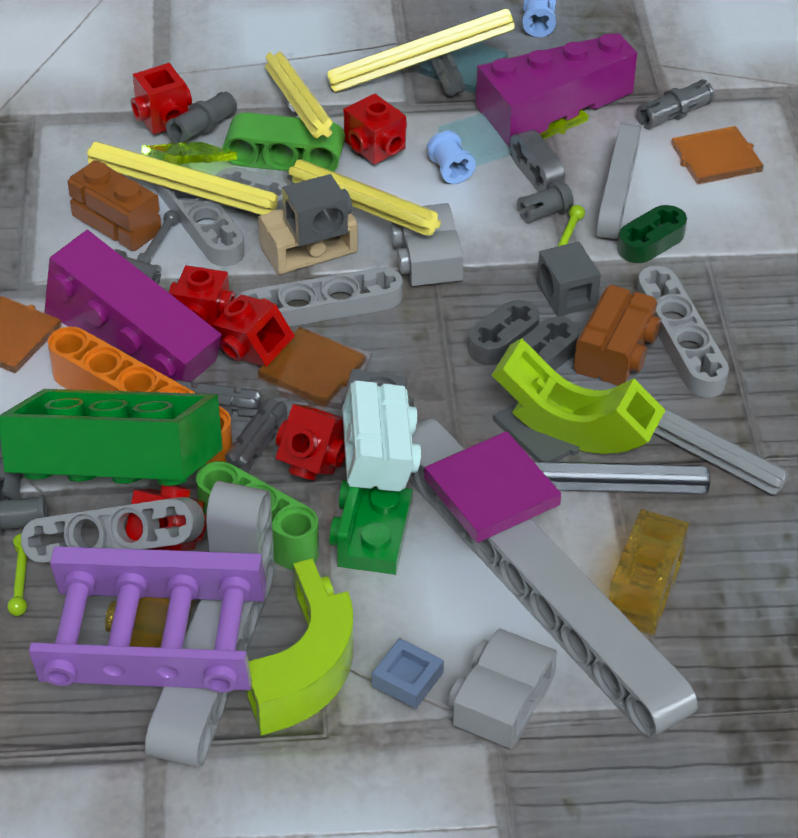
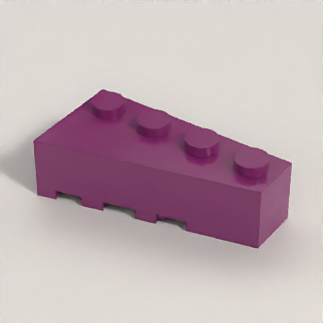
M620 33L604 34L599 38L582 42H569L564 46L547 50H535L529 54L508 59L500 58L491 63L478 65L476 107L510 148L511 137L514 134L531 129L542 134L548 131L549 124L562 118L566 122L579 117V110L583 108L597 109L633 93L637 52Z
M88 229L49 257L44 313L66 326L78 327L174 381L192 382L216 362L222 334Z

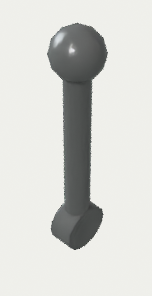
M169 210L164 214L163 225L146 251L138 255L137 260L150 264L151 257L171 226L179 223L180 217L176 211Z

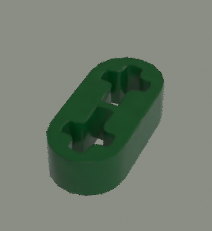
M660 205L627 223L619 232L618 254L628 262L645 263L677 245L685 236L686 213L676 206Z

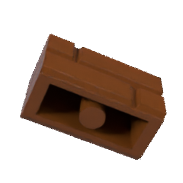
M94 160L70 176L67 181L69 196L72 197L70 200L72 216L114 241H119V244L129 250H138L152 240L161 228V218L157 214L160 211L158 195L139 185L136 181L111 169L106 164Z
M611 284L606 287L576 343L574 361L576 373L594 379L599 376L602 381L617 386L627 382L632 371L639 373L647 354V346L645 344L646 342L655 343L661 326V318L655 316L657 307L655 297L639 292L631 294L629 289Z

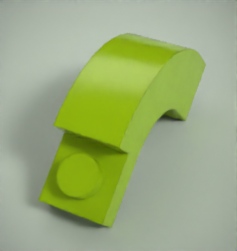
M522 338L510 344L492 373V376L518 401L512 413L519 420L537 432L579 446V450L584 452L612 454L640 447L650 441L666 411L635 378L607 390L587 389L569 382L554 371Z
M313 558L293 563L294 596L307 625V631L290 648L274 655L248 661L252 686L251 690L245 691L260 735L294 726L318 713L340 691L352 666L354 654L353 607L349 592L345 591L334 594L329 577H320Z

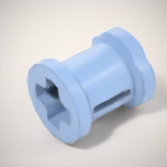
M524 0L523 9L525 13L522 23L526 33L534 37H545L554 31L556 27V15L554 13L556 0Z
M446 130L437 133L428 142L427 155L434 163L439 164L441 176L447 183H461L473 174L476 167L475 158L471 153L463 150L461 138L454 131Z

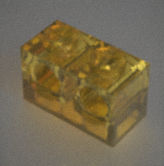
M640 509L611 580L609 600L639 631L655 635L683 562L689 523Z

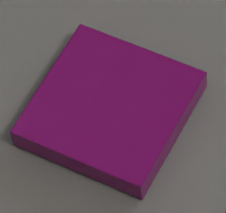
M507 431L424 467L425 481L476 543L561 504L562 493Z

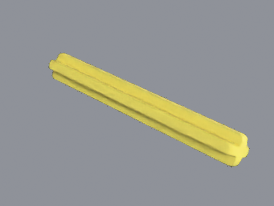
M503 9L336 67L327 72L331 88L334 92H339L506 34L515 29L513 17L508 9Z
M280 51L275 55L269 52L265 56L268 61L265 68L312 136L316 139L322 135L328 138L333 133L330 129V126L333 124L331 118L285 55Z
M93 142L91 148H88L87 151L88 163L94 160L99 161L122 175L247 212L264 215L276 210L278 207V196L274 192L101 142Z
M302 159L296 160L295 165L289 168V175H292L294 183L331 174L340 189L348 191L353 207L423 235L431 236L435 229L441 226V220L438 219L436 211Z

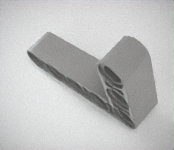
M217 481L210 493L206 513L209 552L262 554L267 586L264 602H243L236 651L247 652L269 595L274 575L271 495L268 490ZM200 599L185 635L183 649L214 650L222 600ZM164 687L148 726L145 741L146 756L201 767L207 757L231 691L220 693L206 688Z

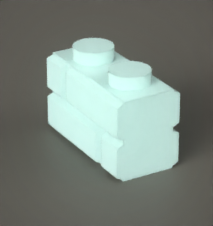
M355 380L350 384L342 407L347 483H349L350 487L371 489L374 486H378L380 490L401 491L405 489L410 474L417 473L420 466V444L412 443V436L417 425L416 407L409 406L405 386L392 384L377 386V383Z

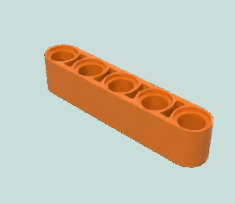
M69 326L59 328L48 338L47 343L53 378L60 386L66 389L196 393L81 328ZM219 406L223 450L206 462V464L215 461L227 462L225 454L233 445L231 417L221 406Z

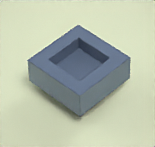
M399 638L371 673V686L417 709L444 673V660Z

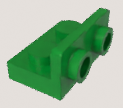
M343 480L339 496V509H343L342 517H333L329 538L330 546H337L338 567L396 575L413 502V489L405 488L401 491L380 490L378 486H374L371 489L350 487L347 480Z

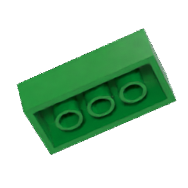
M42 389L0 414V441L4 472L24 473L26 479L32 480L44 479L52 475H68V480L76 482L88 481L96 477H112V481L119 484L133 483L140 479H157L159 485L172 486L186 482L191 474L206 465V462L223 450L218 394Z

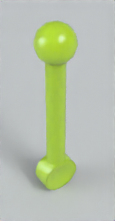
M574 205L570 208V219L558 246L568 244L577 222L584 218L585 209L582 206Z
M18 534L13 539L15 551L18 553L13 598L7 604V610L13 616H21L27 610V602L23 599L27 555L24 553L21 545V534Z

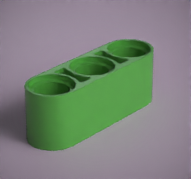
M240 113L231 120L222 152L230 163L241 167L289 171V168L295 165L296 160L302 159L334 172L338 168L345 142V133L338 124L333 122L330 126L333 133L328 138L322 135L316 139L312 136L301 118Z
M215 461L200 468L196 475L198 500L205 501L204 514L207 513L210 493L217 481L268 490L271 495L274 562L284 568L293 570V563L312 558L314 563L319 558L318 517L310 507L230 463Z

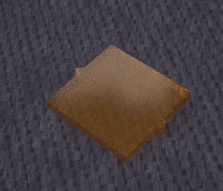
M737 126L675 137L671 140L672 147L681 159L680 165L687 168L697 185L763 172L764 165L753 151L754 145L746 141Z
M0 296V368L16 374L48 341L49 336L62 326L61 320L36 310L34 305L26 306Z
M299 327L294 332L295 337L267 367L262 366L258 370V377L326 407L343 387H347L352 369L359 370L366 362V355L303 327Z

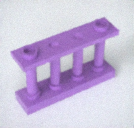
M54 546L50 565L59 594H66L55 644L31 643L29 654L39 682H49L58 686L86 683L206 688L220 693L232 690H251L252 678L247 652L236 651L243 602H264L267 583L262 554ZM88 596H118L108 646L77 644ZM142 597L170 598L161 648L130 647L138 602ZM191 600H222L214 650L183 649Z

